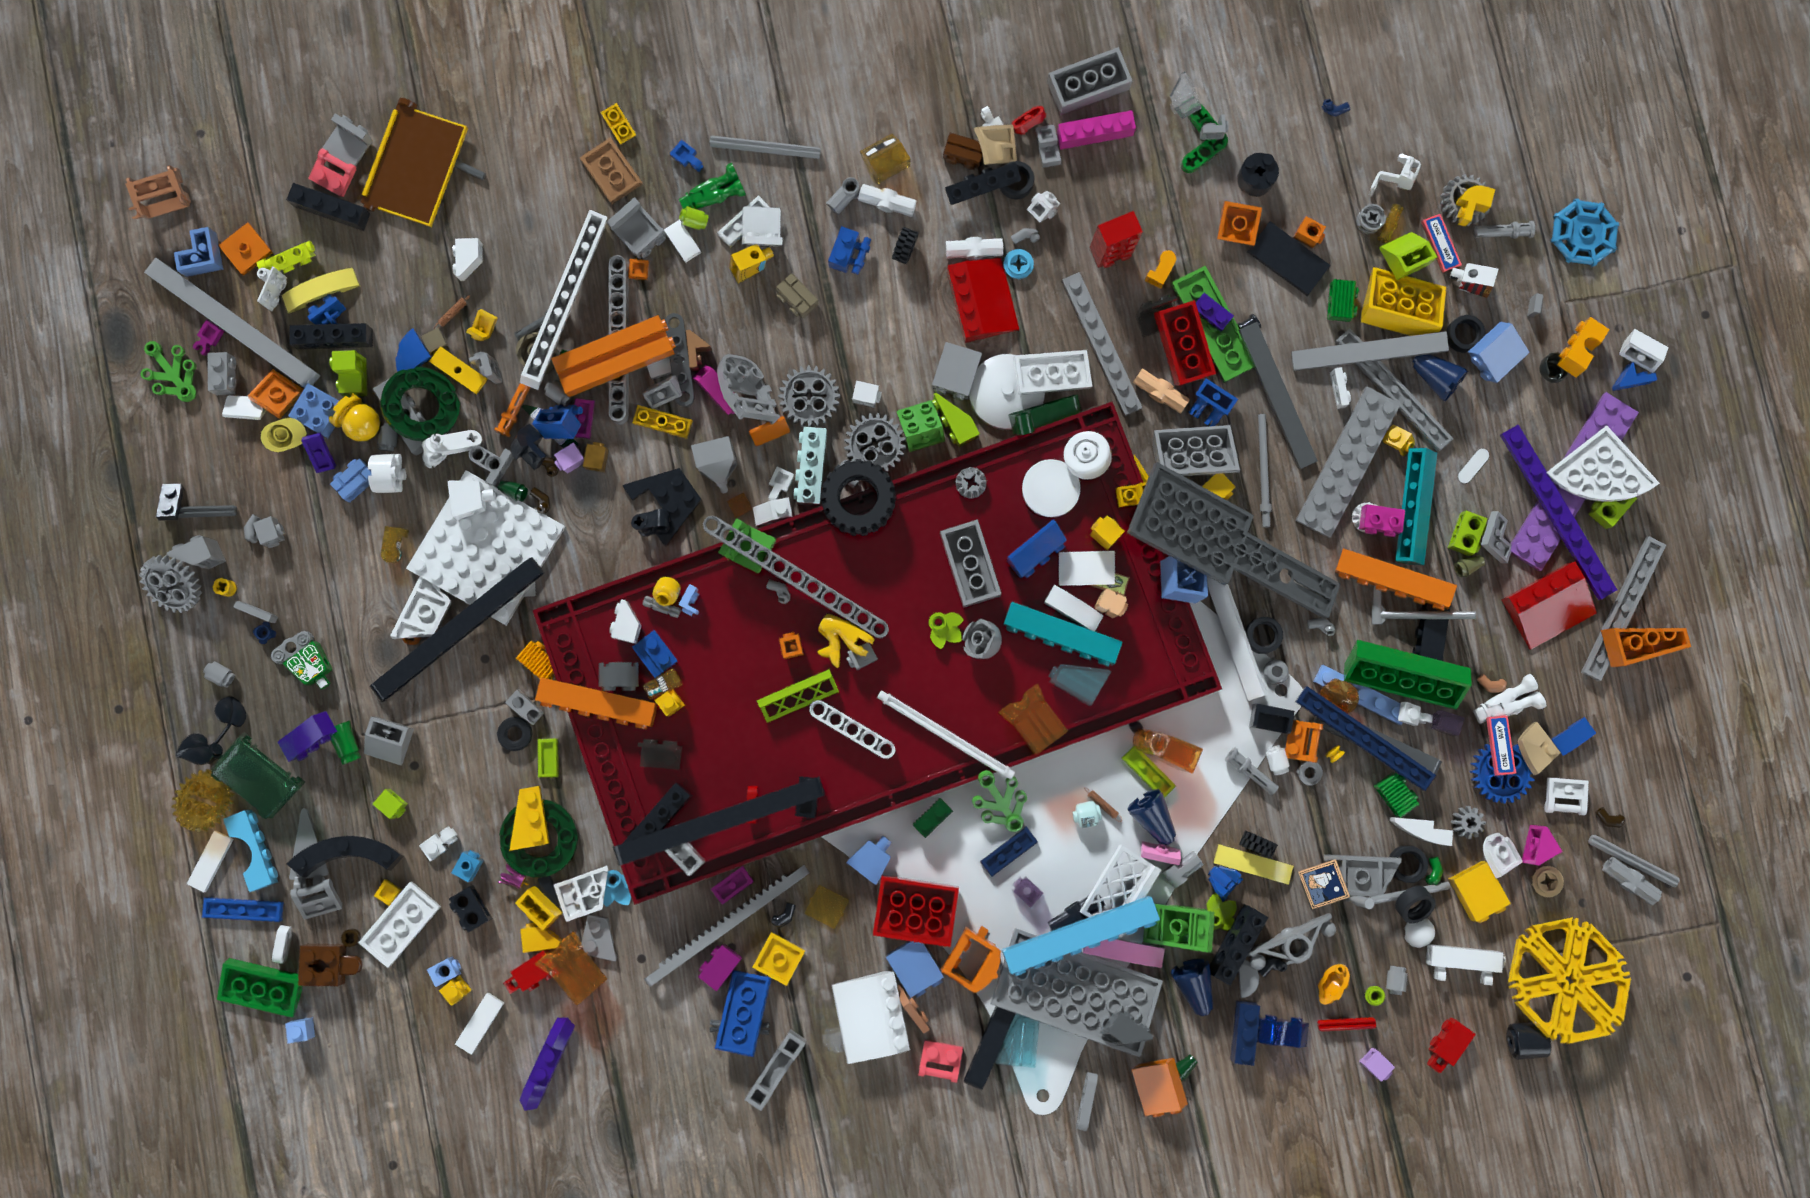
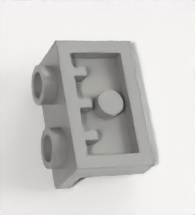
M478 352L469 358V362L480 369L482 375L495 384L503 382L497 360L488 353Z

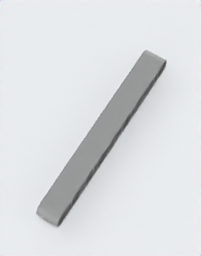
M615 255L609 260V335L629 327V268L625 259L620 255ZM617 263H623L621 269H614ZM616 282H623L620 288L614 287ZM617 300H623L621 306H614ZM618 318H622V319H623L622 324H620V325H615V324H614V322H615L616 319H618ZM629 373L623 375L620 381H615L614 379L609 381V416L618 425L625 424L629 418ZM622 392L623 397L620 400H615V394ZM617 411H623V416L619 419H615V413Z

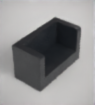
M1253 704L1249 727L1291 734L1295 711Z

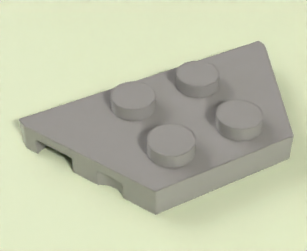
M1324 854L1326 862L1334 859L1337 860L1350 896L1373 897L1383 895L1401 863V858Z

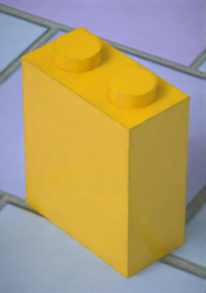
M1480 861L1448 878L1471 921L1482 923L1489 919V915L1501 913L1506 910V906L1511 904L1486 861Z

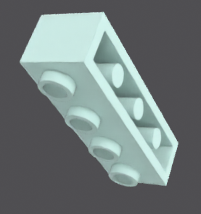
M804 427L803 432L799 434V443H802V450H798L797 462H800V469H796L795 480L799 482L798 488L794 489V499L797 500L798 505L821 506L827 428Z

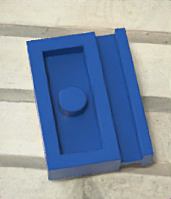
M655 630L632 646L654 678H657L678 662Z

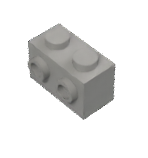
M227 352L208 353L209 392L215 395H235L236 360L234 356Z

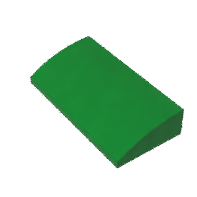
M229 958L222 966L217 1000L293 1018L303 986H298L299 974Z

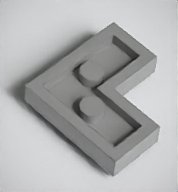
M1491 511L1481 545L1500 563H1508L1512 545L1503 538L1508 520L1499 511Z

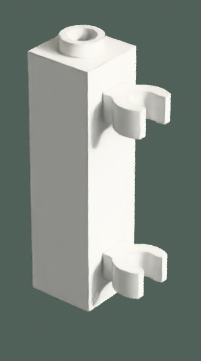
M1429 944L1427 945L1426 964L1435 966L1434 979L1446 980L1445 969L1449 967L1482 971L1480 983L1493 985L1492 972L1502 973V969L1505 967V957L1503 956L1504 953L1499 951Z

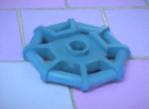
M1574 199L1571 204L1559 213L1554 214L1553 234L1550 241L1554 243L1565 257L1567 263H1581L1593 267L1597 266V263L1610 253L1616 251L1617 232L1620 224L1615 221L1604 207V203ZM1583 209H1589V210H1595V211H1594V213H1587V212H1584ZM1576 210L1577 215L1574 218L1569 219L1566 217ZM1599 214H1600V215L1603 217V219L1607 222L1606 225H1605L1604 222L1601 223V221L1599 220V219H1600V217L1598 216ZM1562 223L1566 224L1564 235H1560ZM1587 228V232H1590V234L1584 236L1582 230ZM1607 229L1610 230L1608 241L1605 239ZM1562 240H1567V244L1573 248L1571 252L1565 246ZM1599 245L1605 247V249H1603L1598 254L1595 253L1594 249ZM1577 251L1588 252L1589 257L1579 256L1576 253Z

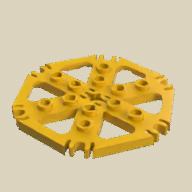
M1573 917L1532 925L1525 929L1529 938L1522 934L1518 937L1519 939H1516L1508 983L1516 982L1508 986L1509 989L1515 988L1518 991V994L1512 996V999H1521V1001L1514 1003L1547 1038L1550 1037L1551 1040H1556L1559 1034L1561 1036L1560 1043L1562 1044L1612 1035L1610 1033H1614L1615 1030L1612 1028L1611 1023H1614L1617 1027L1622 1024L1621 1022H1624L1631 977L1623 978L1630 975V972H1623L1621 970V966L1627 964V962L1617 961L1624 959V957L1592 924L1583 922L1582 927H1579V919H1573ZM1556 929L1565 931L1566 940L1563 956L1543 938V932ZM1589 939L1593 940L1607 955L1606 962L1584 966ZM1523 953H1529L1549 974L1526 979L1522 978L1519 970ZM1571 976L1570 979L1573 980V983L1569 984L1566 977ZM1609 982L1615 983L1617 995L1614 1008L1611 1009L1590 986ZM1555 994L1551 1020L1546 1023L1530 1008L1529 1001L1533 998ZM1577 1004L1595 1022L1593 1030L1581 1033L1572 1031Z

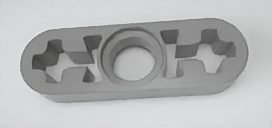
M1087 1072L1076 1122V1129L1087 1131L1098 1079V1074Z

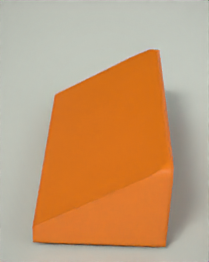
M781 416L774 424L767 422L751 429L749 432L755 446H760L790 433V429L785 417Z

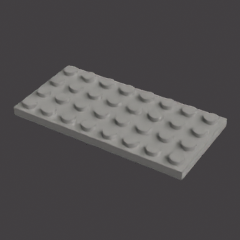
M1015 928L1009 946L1037 936ZM1083 952L1075 955L1065 954L1063 955L1064 958L1059 961H1046L1044 966L1034 969V967L1027 968V972L1015 976V973L1011 974L1004 960L990 1003L991 1005L1133 1056L1141 1057L1145 1041L1116 1045L1100 1032L1113 1013H1124V1011L1131 1014L1135 1018L1133 1021L1138 1025L1142 1023L1149 1028L1162 986V980Z

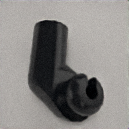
M787 902L784 913L772 917V925L781 928L790 923L796 905Z

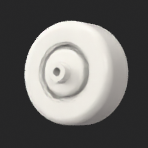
M1085 431L1076 434L1067 442L1064 449V460L1069 471L1074 476L1081 479H1094L1101 476L1109 468L1112 453L1107 440L1102 435L1092 431Z

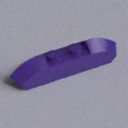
M568 1017L556 1019L541 1049L519 1100L524 1111L537 1109L541 1103L575 1028V1025Z

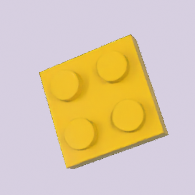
M771 932L753 968L787 986L806 950Z

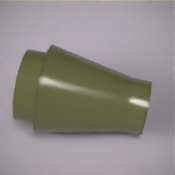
M1480 555L1460 559L1454 564V569L1459 577H1468L1484 566L1485 561Z

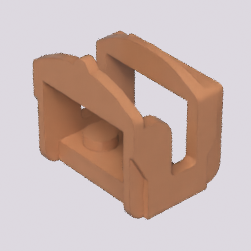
M169 165L167 166L168 171L136 181L126 178V187L134 205L129 210L137 211V215L132 217V219H150L190 206L191 200L189 195L182 190L180 184L183 183L180 169ZM176 191L178 196L148 206L140 203L141 201Z

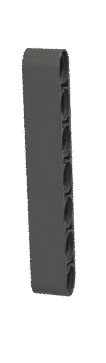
M1315 716L1312 723L1323 724V730L1353 743ZM1367 727L1437 775L1442 763L1441 760Z

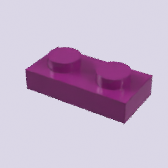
M575 398L574 405L583 408V413L575 416L581 423L575 438L590 439L595 401Z
M742 866L711 888L721 905H723L753 883L754 880L744 866Z

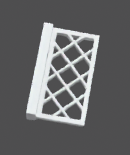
M1119 845L1079 912L1087 917H1092L1105 912L1102 911L1101 901L1110 899L1113 909L1116 908L1113 899L1115 897L1123 895L1124 902L1122 905L1146 897L1161 869L1124 846ZM1124 851L1128 854L1129 862L1120 864L1119 856ZM1141 862L1146 865L1141 873L1135 874L1134 864ZM1130 865L1132 875L1122 877L1121 868ZM1117 869L1119 879L1110 881V871ZM1133 879L1134 886L1132 889L1125 891L1124 881ZM1120 882L1122 892L1112 894L1111 884ZM1107 886L1109 895L1100 898L1098 891L1101 887ZM1097 903L1099 912L1094 914L1088 913L1089 906Z

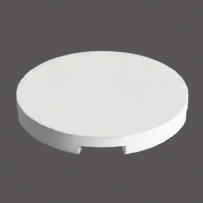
M1053 459L1043 460L1033 465L1026 473L1022 484V494L1025 503L1034 513L1045 517H1059L1068 513L1077 503L1080 495L1079 478L1069 471L1066 463Z

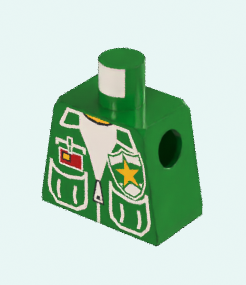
M312 641L283 663L305 685L311 686L316 683L323 690L331 684L325 675L332 671V666L319 642Z

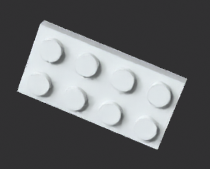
M1087 350L1016 355L1013 357L1018 395L1090 389L1092 387Z
M411 881L358 943L389 968L441 906Z

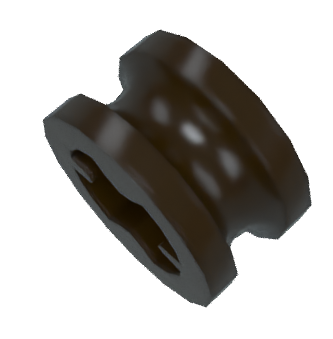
M348 929L341 935V942L346 947L356 946L361 940V933L357 929ZM348 933H349V935H351V934H354V935H355V936L353 937V939L355 940L354 943H353V941L348 942V939H349Z

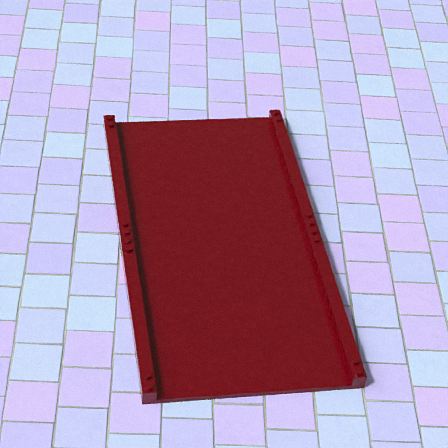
M1113 401L1035 429L1032 433L1017 435L892 480L895 489V508L893 514L888 519L887 524L884 527L881 526L874 533L870 532L864 536L862 534L853 536L850 533L841 532L827 519L823 506L757 529L776 539L771 550L772 552L887 623V635L882 638L872 636L875 640L873 644H870L878 660L859 670L856 667L851 668L846 659L849 657L848 652L851 650L840 636L839 668L832 664L830 657H823L817 653V651L829 646V641L818 631L825 615L831 614L846 620L845 618L763 567L760 573H756L727 559L718 553L723 545L722 542L532 610L556 681L602 691V687H599V663H604V667L609 662H632V666L633 663H639V687H636V690L622 691V687H616L615 691L603 692L656 703L655 700L665 692L649 696L648 691L659 687L656 679L663 676L668 687L667 691L674 690L685 704V706L670 717H667L658 706L653 727L647 726V730L635 727L636 723L628 722V725L616 723L617 719L609 717V721L597 719L598 715L590 713V716L578 714L579 710L571 709V712H568L613 846L622 844L669 789L678 782L693 796L664 829L747 801L748 786H758V797L798 784L800 776L812 778L820 776L826 795L818 798L816 818L795 816L796 806L758 818L756 824L743 823L691 841L689 844L705 859V862L690 876L665 850L620 865L634 905L977 780L982 771L987 770L992 772V774L996 773L990 767L889 705L883 704V701L877 698L881 690L887 694L890 693L891 696L1009 767L1222 690L1190 603L1162 598L1160 561L1169 557V555L1127 533L1138 505L1119 507L1116 488L1144 482ZM1092 431L1102 435L1107 440L1112 453L1109 468L1097 478H1079L1080 495L1077 503L1068 513L1059 517H1045L1034 513L1025 503L1022 494V484L1028 470L1043 460L1053 459L1065 463V446L1078 433ZM969 467L978 468L984 473L987 483L984 492L980 496L966 498L958 492L956 478L963 469ZM973 476V478H971L970 480H966V482H968L967 490H969V488L972 485H977V483L974 482L975 476ZM873 487L842 498L840 501L848 513L857 516L865 515L874 508L877 494ZM1106 516L1114 519L1119 524V527L1124 530L1123 534L1108 550L1090 536L1093 531L1091 529L1093 524L1100 517L1104 519ZM1053 519L1067 539L1064 543L1065 548L1060 552L1115 551V573L1130 577L1124 594L1128 604L1124 615L1111 618L1105 615V612L1101 613L1103 618L1095 630L1097 633L1122 641L1116 662L1113 665L1110 664L1109 667L1099 664L1095 658L1091 657V660L1084 659L1079 656L1080 653L1065 652L1061 650L1062 647L1054 644V647L1043 644L1042 639L1036 637L1035 640L1024 637L1025 633L1017 631V633H1012L1006 630V626H1003L1011 602L1081 626L1044 604L1053 586L1056 585L1093 609H1095L1100 594L1104 591L1088 585L1059 586V553L1053 552L1050 554V560L1043 566L1038 564L1034 567L1035 572L1028 578L1023 576L1020 579L1006 562L1010 554ZM978 520L1001 596L963 608L940 537V531ZM780 561L775 562L774 570L776 572H783L784 564ZM793 572L790 576L791 581L794 583H798L801 580V575L798 572ZM670 577L675 579L681 587L676 602L671 606L679 607L682 610L683 607L679 606V603L689 584L698 589L697 593H699V596L694 604H690V607L698 610L699 613L698 615L693 613L690 616L681 611L678 618L670 616V614L667 615L653 610L652 607L643 606V601L646 596L653 598V589L660 578ZM769 579L787 586L791 595L789 602L786 604L780 603L776 591L767 589ZM810 582L807 589L810 593H815L818 586L816 583ZM830 592L824 595L825 602L828 604L832 603L834 595ZM621 599L626 600L630 604L642 625L637 643L655 630L678 660L676 664L657 678H654L633 650L632 646L635 644L611 637L610 626L616 620L615 609L617 603L621 602ZM843 603L841 611L844 614H848L851 607L848 603ZM951 612L957 613L963 618V622L957 626L961 632V642L953 643L946 641L942 649L937 648L930 638L932 632L929 626L930 617L934 613H943L944 615ZM860 613L857 617L858 622L865 624L867 616L864 613ZM936 619L935 625L941 626L942 621L940 619ZM978 619L995 624L1002 636V644L999 651L988 659L971 657L963 648L965 647V641H963L965 629L971 622L979 621ZM878 623L874 626L876 634L879 635L883 632L884 627L882 624ZM794 632L795 635L799 634L804 655L784 659L779 639L784 638L783 635ZM859 638L856 645L862 646L867 642ZM826 670H830L839 692L819 701H823L890 741L895 747V753L890 758L880 757L813 717L810 713L811 704L767 723L757 700ZM829 679L822 682L819 688L820 691L825 693L834 690ZM809 688L805 689L801 698L811 700L816 691ZM787 697L783 706L788 708L795 707L797 698ZM775 704L766 706L769 717L776 715L780 706ZM821 704L815 705L814 713L816 715L823 714L824 706ZM832 715L830 718L831 724H840V715ZM851 724L847 727L849 735L857 734V725ZM867 734L864 737V743L866 745L874 744L875 737L872 734ZM889 744L882 745L881 753L883 755H890L892 747Z

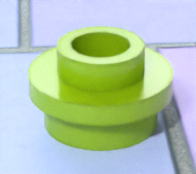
M1371 986L1365 992V999L1370 1005L1378 1006L1384 1002L1385 993L1380 987ZM1373 992L1377 993L1376 999H1372L1371 997Z

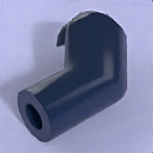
M1326 99L1323 102L1322 109L1325 113L1336 117L1350 111V105L1348 102L1336 106L1331 99Z

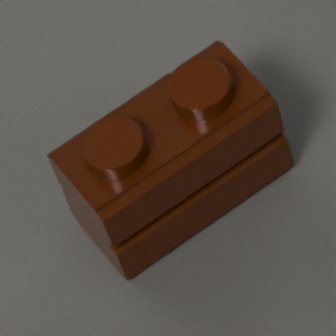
M950 132L943 152V159H946V162L950 164H963L965 168L974 170V168L979 169L983 157L979 141Z

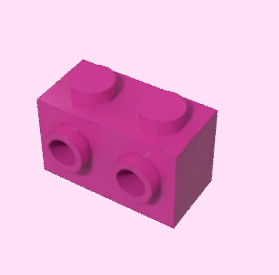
M1370 504L1364 505L1361 508L1359 529L1365 530L1367 534L1382 532L1384 536L1395 537L1403 532L1405 510Z

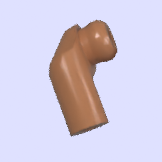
M1484 674L1477 679L1490 693H1501L1507 686V682L1504 679L1490 681Z

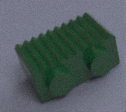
M938 798V801L932 803L930 809L921 814L919 820L913 822V826L926 838L953 810L941 798Z

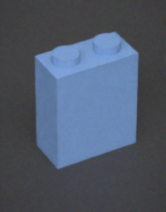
M1499 322L1468 351L1472 363L1480 371V376L1485 381L1496 383L1530 353L1513 324Z
M908 941L886 955L888 962L910 998L913 996L918 998L926 992L925 989L932 985L934 988L943 982L944 973L941 972V968L925 943Z

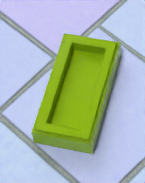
M558 738L538 739V778L559 777Z

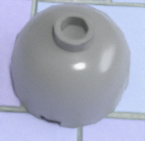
M978 619L979 621L971 622L965 629L963 634L965 647L963 648L971 657L988 659L999 651L1002 644V636L995 624Z

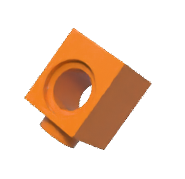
M1306 216L1293 238L1314 248L1317 243L1321 244L1326 235L1323 233L1326 226ZM1307 230H1312L1315 236H1310Z

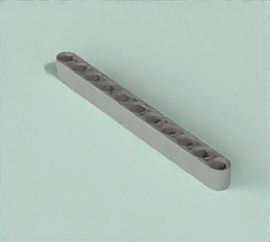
M156 257L144 273L304 388L308 383L313 386L319 379L320 375Z
M709 516L704 520L703 528L709 535L876 638H882L887 635L888 625L880 618L718 517ZM709 520H715L718 527L716 530L711 531L706 527V523ZM727 530H731L734 533V539L731 541H727L723 537V533ZM742 541L750 542L751 549L749 551L741 550L740 543ZM758 552H766L768 559L765 562H760L757 559ZM780 561L784 564L783 572H776L774 570L775 562ZM793 572H798L801 575V580L798 583L791 581L790 576ZM810 582H814L818 586L815 593H810L807 589ZM828 592L834 595V601L830 604L824 600V595ZM843 603H848L851 607L848 614H844L841 611ZM860 613H864L867 616L865 624H860L857 620ZM878 623L884 627L883 632L879 635L874 632V626Z

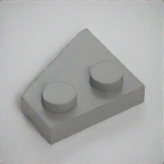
M589 914L579 953L616 962L617 954L613 945V936L610 932L609 919Z

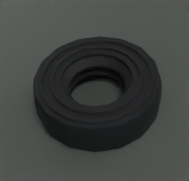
M510 717L502 721L497 731L499 743L506 750L520 751L526 748L531 742L533 735L530 724L520 717ZM514 726L519 727L522 731V737L515 742L508 738V731Z

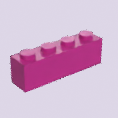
M1131 110L1058 124L1057 137L1060 150L1133 136L1136 129L1133 112Z

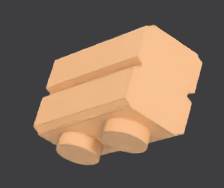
M1107 588L1100 594L1095 610L1101 613L1105 612V615L1111 618H1115L1118 615L1122 616L1128 607L1126 597L1120 594L1116 595V592Z

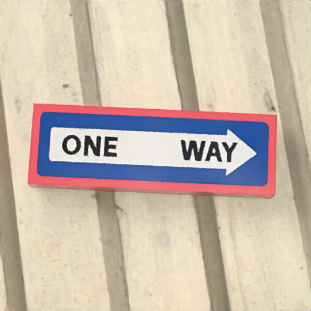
M1441 214L1424 219L1421 223L1431 247L1437 255L1436 259L1442 273L1460 267L1462 264Z
M1508 715L1487 717L1494 775L1516 774Z

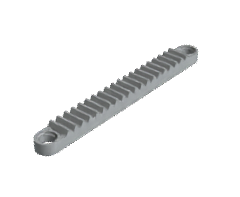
M805 865L789 876L782 875V881L777 879L775 881L776 885L771 883L769 889L764 888L762 890L763 894L758 892L756 898L751 897L749 899L750 903L744 902L743 907L739 906L736 908L737 912L733 910L730 916L726 915L724 917V921L720 919L717 925L713 924L711 926V930L706 929L704 934L698 935V939L694 938L691 940L692 944L688 942L685 948L681 947L678 950L679 953L674 952L672 957L669 956L665 959L666 962H660L659 968L644 979L648 986L654 985L808 875L810 872Z

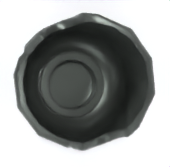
M1559 352L1547 355L1539 366L1541 376L1551 383L1561 382L1568 375L1567 371L1557 365L1561 359Z

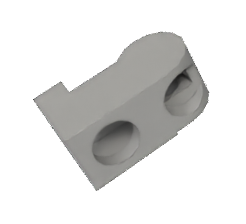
M517 689L505 702L532 725L544 714L520 689Z

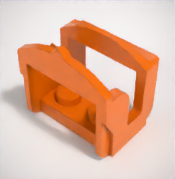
M983 926L980 927L977 933L965 927L946 962L941 967L942 973L974 993L985 988L993 979L998 978L997 971L1000 964L1001 951L994 943L985 938L989 930ZM970 938L990 949L972 981L952 970V968L956 969L962 960L959 958L961 953L969 949L972 943Z

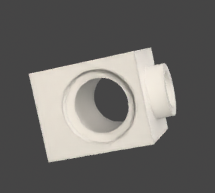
M856 381L852 401L856 404L875 408V404L880 403L882 392H879L878 385Z

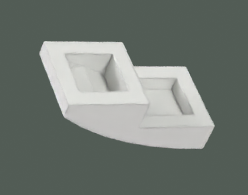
M680 220L664 229L685 263L701 253Z

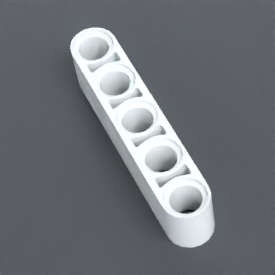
M815 701L811 704L810 713L816 719L882 758L886 759L894 755L895 747L887 739L823 701ZM817 704L824 706V712L821 715L814 713L813 709ZM834 714H838L841 717V722L838 725H833L830 722V718ZM851 724H855L858 727V732L855 735H849L847 732V727ZM867 734H872L875 737L874 744L866 745L864 737ZM889 744L892 747L890 755H883L881 753L882 745Z

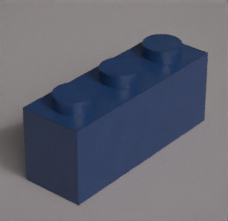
M1236 1001L1230 1060L1234 1064L1254 1066L1260 1006L1256 1003Z

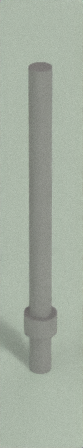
M1259 414L1262 500L1260 513H1262V525L1264 528L1270 527L1272 507L1269 504L1266 414Z

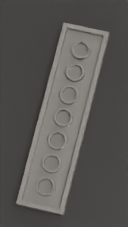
M1365 387L1298 514L1296 522L1327 538H1331L1398 411L1400 403L1369 387Z

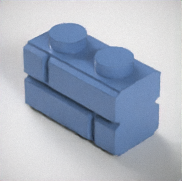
M361 459L352 460L347 465L348 468L343 473H337L332 478L334 481L330 483L338 494L349 503L370 486L368 476H372L371 469H368V465Z

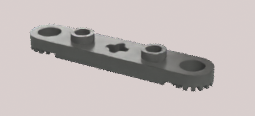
M672 313L665 319L669 328L666 331L668 338L672 336L676 345L673 348L675 354L669 356L672 376L676 375L681 393L686 392L690 394V399L687 402L680 401V397L675 400L680 406L688 407L693 404L695 396L692 373L689 366L685 325L683 318L679 314ZM678 319L680 321L677 328L670 327V320ZM678 356H681L682 359H685V361H682V365H679L677 362H675V360L678 359Z

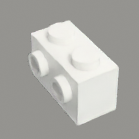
M1634 329L1623 342L1619 355L1653 373L1664 361L1669 347Z

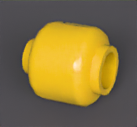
M660 578L653 589V598L662 606L673 605L680 594L681 587L673 578Z

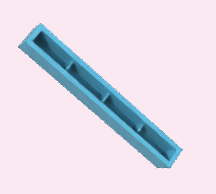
M1146 896L1001 950L1009 972L1011 974L1015 973V976L1027 972V968L1034 967V969L1044 966L1046 961H1059L1064 958L1063 955L1078 954L1082 952V948L1087 946L1095 948L1101 945V941L1106 939L1110 942L1118 939L1120 934H1133L1138 931L1137 928L1152 927L1156 925V921L1160 920L1152 897Z

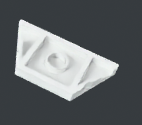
M419 577L390 635L391 638L431 637L438 631L451 605V600L443 594L438 586Z

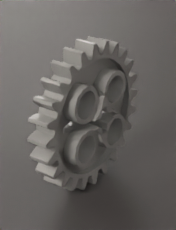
M808 365L805 371L800 366L799 373L793 369L794 376L787 374L789 381L782 380L785 387L779 388L784 393L778 395L779 399L784 400L779 403L780 406H786L782 410L783 413L789 412L787 418L791 419L794 417V424L800 420L801 427L804 426L805 422H808L809 427L812 426V422H815L818 427L820 420L826 423L825 417L827 416L831 419L832 415L830 412H837L833 406L839 405V402L835 400L840 398V394L835 393L839 390V386H833L836 384V380L830 381L831 373L825 376V369L818 372V366L811 370L810 365ZM802 383L805 385V388L802 391H797L795 386ZM822 383L824 388L821 391H816L814 385ZM808 393L812 394L811 400H807V397H805L808 396ZM793 395L802 396V397L793 398ZM826 395L825 398L816 397V396ZM803 402L805 407L802 410H797L795 408L796 403ZM822 402L824 407L818 410L814 408V404Z
M869 413V419L862 415V422L856 419L855 423L857 426L850 425L852 432H846L850 439H844V442L849 444L844 447L845 451H850L847 454V458L853 457L851 462L855 461V459H861V461L866 462L865 455L872 452L876 455L875 459L872 460L874 465L878 464L887 473L888 466L894 469V461L900 463L898 456H904V453L900 450L906 449V445L901 444L906 441V438L900 437L903 434V430L897 431L899 423L893 426V418L887 421V415H884L881 419L879 413H877L876 418H873L872 414ZM883 428L885 433L882 436H878L875 434V430ZM865 435L868 440L862 444L857 441V438ZM888 436L891 437L889 440L882 441ZM873 440H875L876 443L879 442L877 448H875V446H871ZM891 445L893 447L892 452L885 453L882 450L883 446ZM869 447L862 452L859 451L861 448Z
M158 555L146 561L143 567L140 568L142 572L139 576L142 579L139 582L145 584L142 589L148 590L146 596H152V602L158 601V606L164 605L166 611L170 608L174 613L177 610L180 613L184 610L188 611L201 599L199 597L202 594L199 591L201 585L196 584L199 579L193 578L195 572H189V566H182L183 561L177 563L175 557L170 560L168 555L164 557Z

